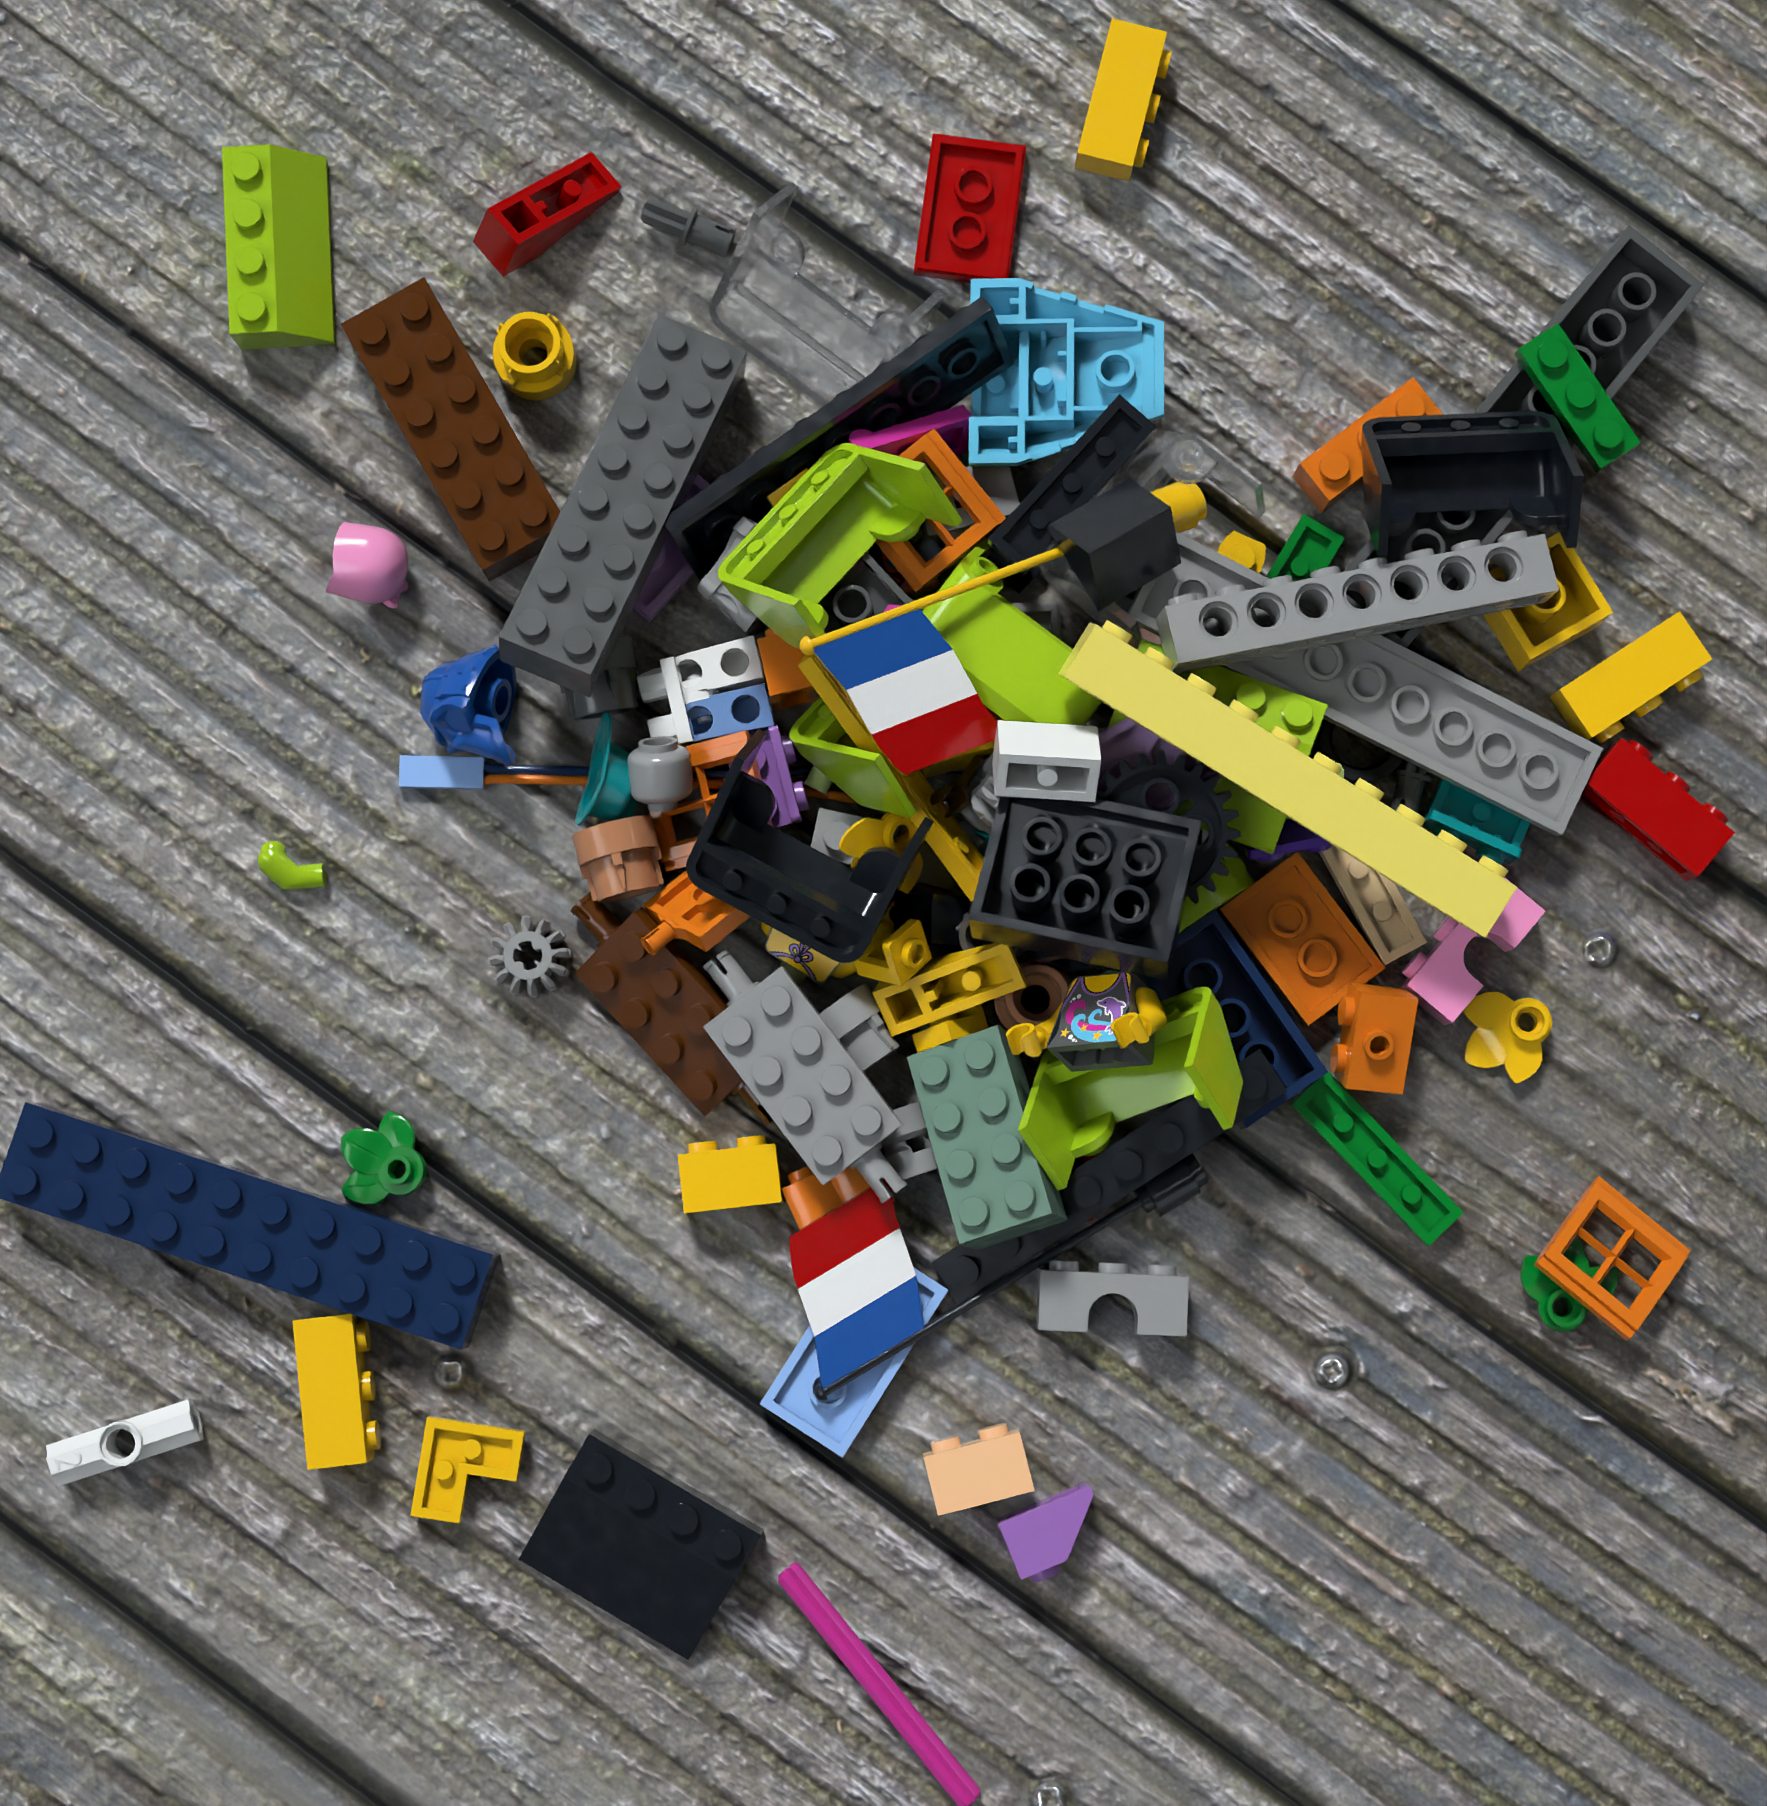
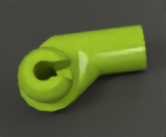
M268 841L261 846L260 854L257 857L258 866L281 889L293 890L326 887L324 863L296 865L287 856L284 844L278 841Z

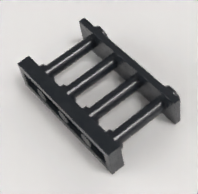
M1119 394L988 538L987 543L995 550L987 559L993 562L998 569L1059 547L1047 526L1118 486L1147 454V451L1141 446L1155 432L1156 426ZM1050 561L1005 577L1003 580L1021 594Z

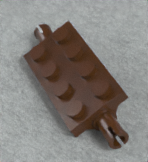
M591 892L577 902L578 906L575 905L570 912L584 924L599 943L597 944L598 949L574 974L704 1117L712 1112L730 1094L733 1096L738 1094L763 1121V1124L768 1126L773 1119L703 1028L704 1025L728 1008V1001L672 940L656 952L654 956L645 950L640 939L659 925L642 907L634 911L626 920L620 922L604 903L592 900Z

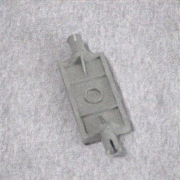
M729 948L723 950L716 957L727 970V974L716 960L713 961V959L708 961L703 968L710 974L729 999L727 1003L728 1008L704 1025L703 1028L822 1185L827 1184L848 1167L851 1170L856 1168L878 1196L881 1204H883L894 1195L882 1178L886 1180L895 1193L907 1185L880 1151L883 1148L881 1142L900 1128L903 1123L784 967L778 968L762 982L759 983L757 981L753 983L732 956Z

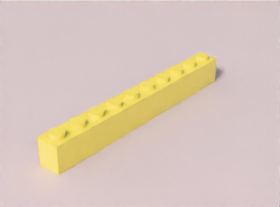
M1106 620L1102 627L1093 623L1088 624L1058 675L1193 759L1204 763L1206 767L1467 929L1484 938L1487 937L1517 889V886L1504 879L1509 870L1484 855L1479 862L1463 853L1467 844L1444 830H1441L1438 836L1433 835L1422 828L1426 820L1423 816L1403 804H1400L1396 811L1380 801L1385 794L1384 792L1361 778H1358L1355 785L1339 776L1343 767L1325 755L1317 752L1312 759L1297 750V747L1301 741L1287 731L1275 726L1270 733L1255 723L1259 714L1233 699L1229 707L1212 697L1217 690L1216 687L1193 673L1190 674L1187 680L1170 670L1175 662L1157 650L1148 647L1145 654L1128 644L1132 635L1112 622Z

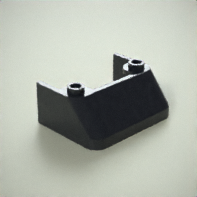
M1539 411L1399 416L1374 418L1363 424L1361 451L1365 519L1377 556L1388 555L1389 536L1400 535L1405 530L1411 528L1415 524L1416 513L1510 509L1513 517L1528 529L1542 530L1550 527V525H1557L1566 548H1577L1584 475L1559 421L1553 415Z
M758 729L733 760L686 863L688 877L702 891L828 958L841 963L856 961L864 954L934 821L927 817L924 818L902 855L886 847H874L867 850L861 856L855 869L844 865L768 824L775 809L774 794L766 783L748 774L767 735L766 732Z

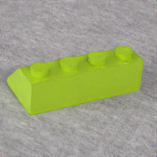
M271 144L222 147L230 336L241 350L336 344L327 158Z

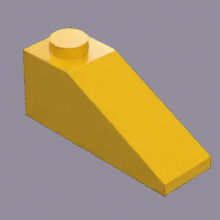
M992 943L932 958L903 986L879 981L872 994L891 1037L1025 988L1027 982L1012 947L1000 943Z

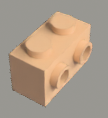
M1007 1423L978 1430L980 1439L961 1443L959 1436H952L930 1443L932 1451L923 1453V1458L938 1516L1035 1491L1018 1429L1009 1431Z

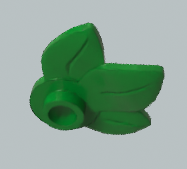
M388 1111L383 1117L378 1131L368 1128H357L348 1131L341 1137L342 1155L347 1164L354 1169L341 1189L348 1199L366 1205H376L391 1194L400 1196L412 1194L425 1181L427 1173L426 1163L422 1155L415 1150V1130L411 1123L403 1116ZM400 1162H403L406 1166L405 1174L400 1179H397L395 1169Z
M1576 1236L1563 1255L1593 1278L1600 1266L1589 1267L1585 1250ZM1525 1255L1520 1272L1521 1283L1525 1292L1537 1301V1311L1541 1321L1548 1328L1559 1332H1568L1579 1327L1589 1310L1534 1266L1538 1258L1537 1256ZM1612 1267L1600 1284L1612 1295L1618 1280V1269ZM1559 1298H1564L1568 1304L1567 1312L1563 1316H1558L1554 1311V1303Z

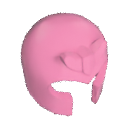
M344 522L339 527L335 537L332 555L333 575L328 583L326 592L370 604L383 602L387 607L397 608L398 601H400V593L408 589V583L405 579L409 559L405 544L398 535L388 529Z

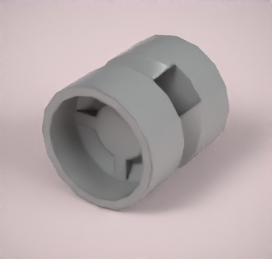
M916 1102L894 1109V1113L903 1125L881 1142L885 1158L902 1180L938 1169L920 1103Z

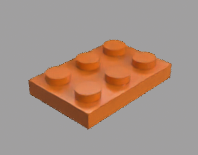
M1298 852L1294 853L1218 910L1305 1027L1336 1006L1342 996H1347L1349 982L1365 984L1386 968Z

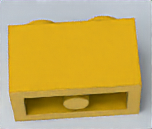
M765 1135L736 1138L737 1148L718 1150L717 1141L688 1144L689 1153L678 1154L684 1214L784 1202L781 1190L782 1184L777 1144H766Z

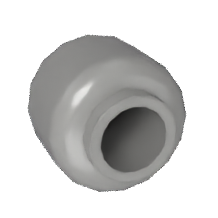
M662 736L643 739L638 742V748L629 754L627 765L631 795L636 801L648 804L650 811L665 812L674 810L678 807L677 801H681L691 794L693 790L691 754L684 746L678 745L676 738Z

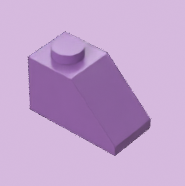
M1087 1481L996 1519L1021 1580L1031 1577L1032 1582L1036 1583L1060 1572L1058 1564L1068 1560L1094 1496Z

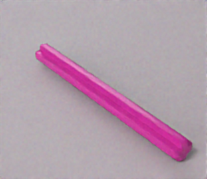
M796 1562L789 1565L779 1574L778 1583L958 1806H969L980 1795L978 1785L801 1565Z

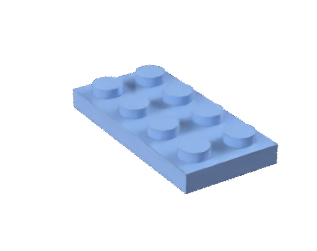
M914 1268L917 1277L923 1324L926 1325L948 1289ZM809 1325L760 1402V1405L843 1458L915 1343L827 1395L829 1401L821 1402L814 1395L815 1386L818 1383L821 1386L814 1335Z

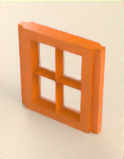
M934 428L901 453L899 457L918 462L924 459L945 484L946 488L943 491L949 498L953 495L974 520L975 524L954 540L940 522L926 519L947 545L927 563L908 540L904 542H886L877 539L875 543L916 593L929 585L994 532L1007 519Z
M749 730L685 746L691 754L692 773H696L701 798L680 803L676 809L671 811L654 812L649 810L650 816L653 817L663 857L661 862L664 863L665 872L686 867L688 857L698 838L697 836L676 842L671 816L704 807L707 819L718 794L710 795L704 769L733 762L735 756L750 739ZM756 757L748 774L762 781ZM770 818L768 824L771 825V826H773V825H772L771 818Z
M1598 1176L1587 1187L1538 1256L1534 1266L1627 1341L1638 1331L1688 1258L1691 1250ZM1596 1208L1625 1230L1612 1251L1582 1228ZM1577 1235L1606 1258L1593 1278L1563 1255ZM1632 1238L1636 1239L1661 1260V1263L1648 1281L1619 1258ZM1613 1265L1643 1288L1629 1308L1600 1285Z

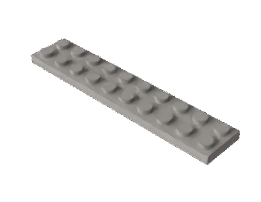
M1176 532L1181 564L1140 587L1125 619L1160 636L1156 618L1164 606L1168 605L1167 601L1169 599L1184 594H1196L1198 600L1215 597L1217 590L1239 584L1244 585L1245 591L1262 588L1263 582L1269 580V578ZM1306 599L1299 600V608L1305 616L1310 618L1319 617L1318 608L1313 602ZM1258 608L1251 609L1252 619L1257 625L1261 627L1272 626L1271 618L1266 611ZM1211 617L1203 619L1204 628L1209 634L1217 637L1224 636V627L1220 621ZM1381 635L1220 665V667L1328 704L1324 720L1555 836L1563 835L1603 750L1599 745Z

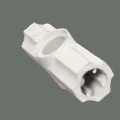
M187 1399L46 1445V1460L51 1476L54 1477L58 1486H62L204 1439L203 1424L193 1400ZM121 1429L128 1430L135 1439L134 1451L129 1456L122 1454L116 1447L115 1439Z

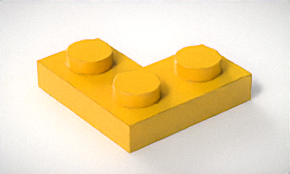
M428 1416L426 1418L410 1516L460 1523L463 1517L469 1474L518 1481L526 1431Z

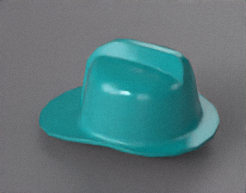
M605 712L602 715L595 735L587 784L576 813L575 824L577 826L582 825L587 817L609 821L633 817L638 801L631 795L627 765L629 753L611 742L612 720L609 712Z

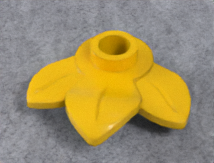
M887 812L881 819L867 817L855 822L846 830L838 847L843 853L854 857L850 868L855 869L861 856L867 850L874 847H886L902 855L917 828L910 818ZM901 825L899 836L893 839L896 828ZM920 852L916 856L899 889L904 893H908L920 877L923 867Z
M1486 992L1475 996L1462 1011L1478 1027L1472 1032L1466 1044L1465 1062L1479 1068H1491L1504 1064L1507 1074L1514 1083L1517 1084L1528 1079L1538 1070L1542 1062L1541 1042L1548 1037L1552 1028L1550 1011L1542 1002L1533 998H1522L1513 1001L1500 992ZM1523 1013L1531 1015L1534 1019V1027L1529 1032L1523 1031L1518 1024V1019Z

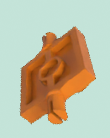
M686 870L643 904L644 910L659 926L645 937H642L640 941L645 950L653 956L673 939H684L707 952L713 946L722 942L729 933L751 916L697 888L689 879Z

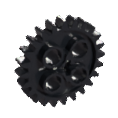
M1164 749L1159 750L1156 763H1149L1143 751H1140L1138 754L1137 767L1132 768L1125 759H1120L1119 768L1121 775L1116 777L1111 772L1104 770L1102 776L1108 787L1105 790L1097 787L1096 799L1167 814H1173L1185 800L1190 799L1193 801V806L1181 817L1201 820L1209 828V835L1206 840L1197 844L1187 896L1195 904L1199 903L1197 888L1200 885L1211 892L1216 890L1215 883L1211 878L1213 872L1222 876L1229 875L1228 868L1221 862L1222 857L1237 858L1238 855L1237 850L1226 844L1227 840L1241 837L1239 829L1227 826V822L1239 816L1238 809H1223L1222 806L1232 797L1231 791L1225 790L1218 793L1214 791L1220 776L1216 773L1204 780L1201 777L1204 763L1199 761L1190 770L1185 768V753L1183 752L1177 756L1174 764L1167 763ZM1164 783L1173 789L1175 798L1171 805L1159 809L1149 804L1146 799V791L1153 784Z

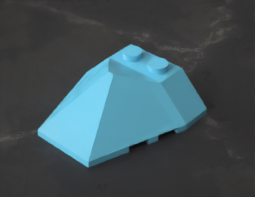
M1020 278L971 279L970 304L983 296L991 305L1014 364L972 393L973 417H969V466H1019L1070 449L1119 394L1151 422L1164 418V321L1105 304V307L1077 299V295L1064 291L1059 294L1035 287L1033 282Z

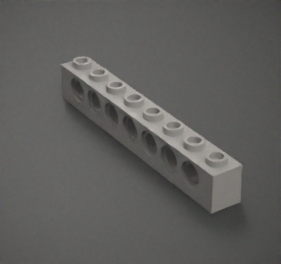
M1516 531L1500 536L1497 539L1498 543L1481 546L1480 540H1468L1453 545L1451 552L1434 555V551L1431 548L1421 549L1406 554L1404 561L1387 564V560L1384 557L1374 558L1359 563L1356 570L1341 573L1337 566L1326 567L1310 574L1311 578L1293 581L1290 575L1279 576L1263 582V587L1245 591V587L1242 584L1227 586L1217 590L1215 597L1198 600L1196 594H1184L1169 599L1167 601L1168 605L1164 606L1156 621L1164 655L1175 662L1170 670L1175 674L1541 604L1558 592L1559 588L1545 534L1528 537L1526 531ZM1488 564L1498 565L1504 571L1505 582L1497 581L1490 575ZM1441 573L1453 575L1459 583V591L1448 589L1441 580ZM1399 581L1408 585L1412 591V600L1399 597L1395 592L1394 582ZM1352 590L1360 593L1365 599L1366 608L1358 609L1353 607L1347 600L1346 591ZM1306 599L1313 602L1318 608L1319 617L1310 618L1305 616L1299 608V600ZM1258 608L1266 611L1271 618L1272 626L1261 627L1257 625L1252 619L1251 609ZM1211 617L1220 621L1224 627V636L1217 637L1209 634L1204 628L1203 619Z

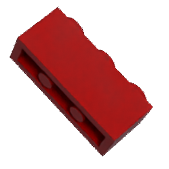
M1621 738L1610 745L1596 762L1582 795L1685 882L1698 877L1735 833L1726 825L1728 822L1727 817L1709 803L1702 805L1688 793L1690 791L1689 785L1678 775L1669 771L1666 774L1651 762L1653 756L1644 746L1636 741L1630 740L1627 742Z

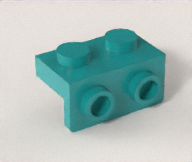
M1442 778L1424 816L1426 820L1423 826L1432 830L1431 833L1438 836L1440 831L1444 830L1466 843L1467 846L1476 849L1475 856L1478 859H1481L1484 855L1501 866L1504 862L1511 864L1520 858L1523 851L1520 846L1530 825L1529 822Z

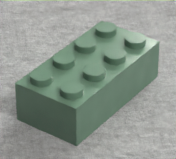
M998 1025L907 1056L958 1242L960 1245L974 1250H979L1068 1220L1060 1192L1056 1189L1018 1132L1030 1089L1020 1055H1012L1006 1037L1007 1030Z

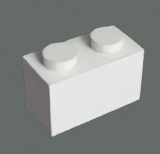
M997 720L992 760L994 796L1095 802L1101 765L1097 726Z

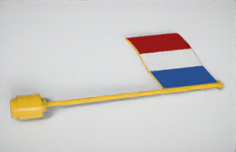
M1178 481L1150 492L1171 507L1175 531L1178 533L1195 528L1198 522L1207 515L1204 495L1201 489L1193 482L1185 484ZM1057 547L819 637L809 639L808 636H804L800 640L799 648L805 655L811 656L814 654L841 686L874 745L887 761L902 775L912 773L995 740L997 720L983 705L954 650L920 609L1062 557L1064 554Z

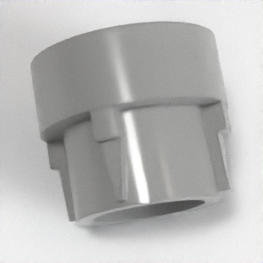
M867 983L855 988L820 1013L821 1017L864 1073L900 1047L895 1038L891 1037L888 1028L879 1017L881 1012L872 994L873 991Z

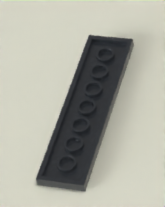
M982 296L969 306L959 309L946 322L930 333L919 337L900 354L888 362L880 364L864 379L851 388L837 394L832 401L818 411L798 421L792 429L769 445L759 448L753 456L736 468L719 476L700 493L676 506L669 513L664 525L698 579L701 581L718 561L734 531L733 527L743 516L759 523L773 508L767 499L769 494L807 468L809 470L832 447L848 443L849 436L853 431L865 429L876 432L896 424L931 415L935 412L948 410L1013 365L1014 360L991 305Z

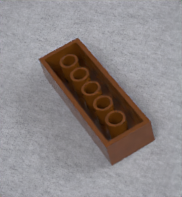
M425 277L341 323L340 325L488 581L496 579L540 554L560 514V510Z

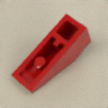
M590 152L487 208L473 243L504 277L538 258L619 193L622 186L598 158Z

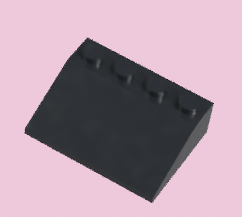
M1000 796L968 918L971 935L977 939L1168 980L1202 821L1101 799H1095V802Z
M594 1429L587 1436L518 1560L689 1660L758 1542L763 1528Z

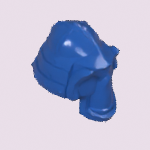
M493 645L480 651L468 653L456 661L445 662L430 671L424 677L422 683L420 714L435 735L437 743L447 747V753L450 754L468 751L494 759L499 763H504L505 767L516 766L515 751L506 744L503 737L508 728L517 691L515 666L500 661L498 646Z

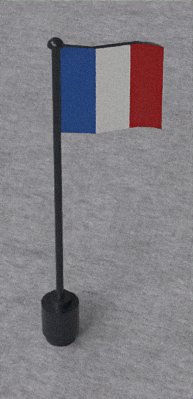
M1193 1153L1189 1154L1135 1189L1133 1193L1136 1198L926 1325L923 1324L916 1273L896 1218L893 1196L881 1204L880 1199L870 1187L789 1236V1253L793 1278L814 1335L821 1386L819 1383L815 1386L814 1395L816 1399L821 1402L829 1401L827 1395L1141 1206L1147 1214L1154 1210L1162 1217L1200 1194V1187L1207 1184L1208 1179ZM883 1179V1182L886 1184V1186H887V1187L889 1188V1190L892 1192V1188L889 1186V1184L886 1182V1180Z

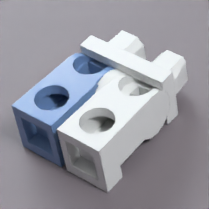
M754 635L689 652L675 658L673 656L660 659V668L652 669L637 676L644 703L668 698L672 714L647 720L650 737H673L677 739L679 745L685 747L744 730H749V734H753L758 729L765 731L769 730L768 727L776 726L758 644Z

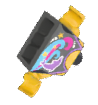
M1104 967L1103 974L1076 977L1071 981L1064 1001L1048 1020L1035 1026L1031 1023L1015 1025L1008 1029L1006 1037L1012 1055H1019L1025 1051L1026 1055L1037 1057L1042 1053V1049L1047 1048L1071 1072L1152 1065L1155 1033L1166 1025L1167 1016L1156 992L1150 989L1136 974Z

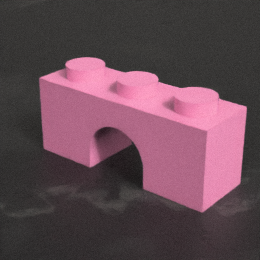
M1517 888L1486 939L1494 942L1504 952L1516 948L1546 911ZM1447 917L1434 932L1433 937L1438 942L1427 955L1419 951L1404 968L1402 974L1407 977V980L1400 987L1407 989L1418 998V1004L1444 1026L1453 1023L1484 986L1468 972L1464 964V950L1468 942L1472 938L1482 936L1472 932L1450 917Z

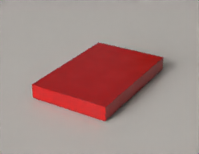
M933 133L913 275L971 283V279L1009 278L1026 153L1025 145Z

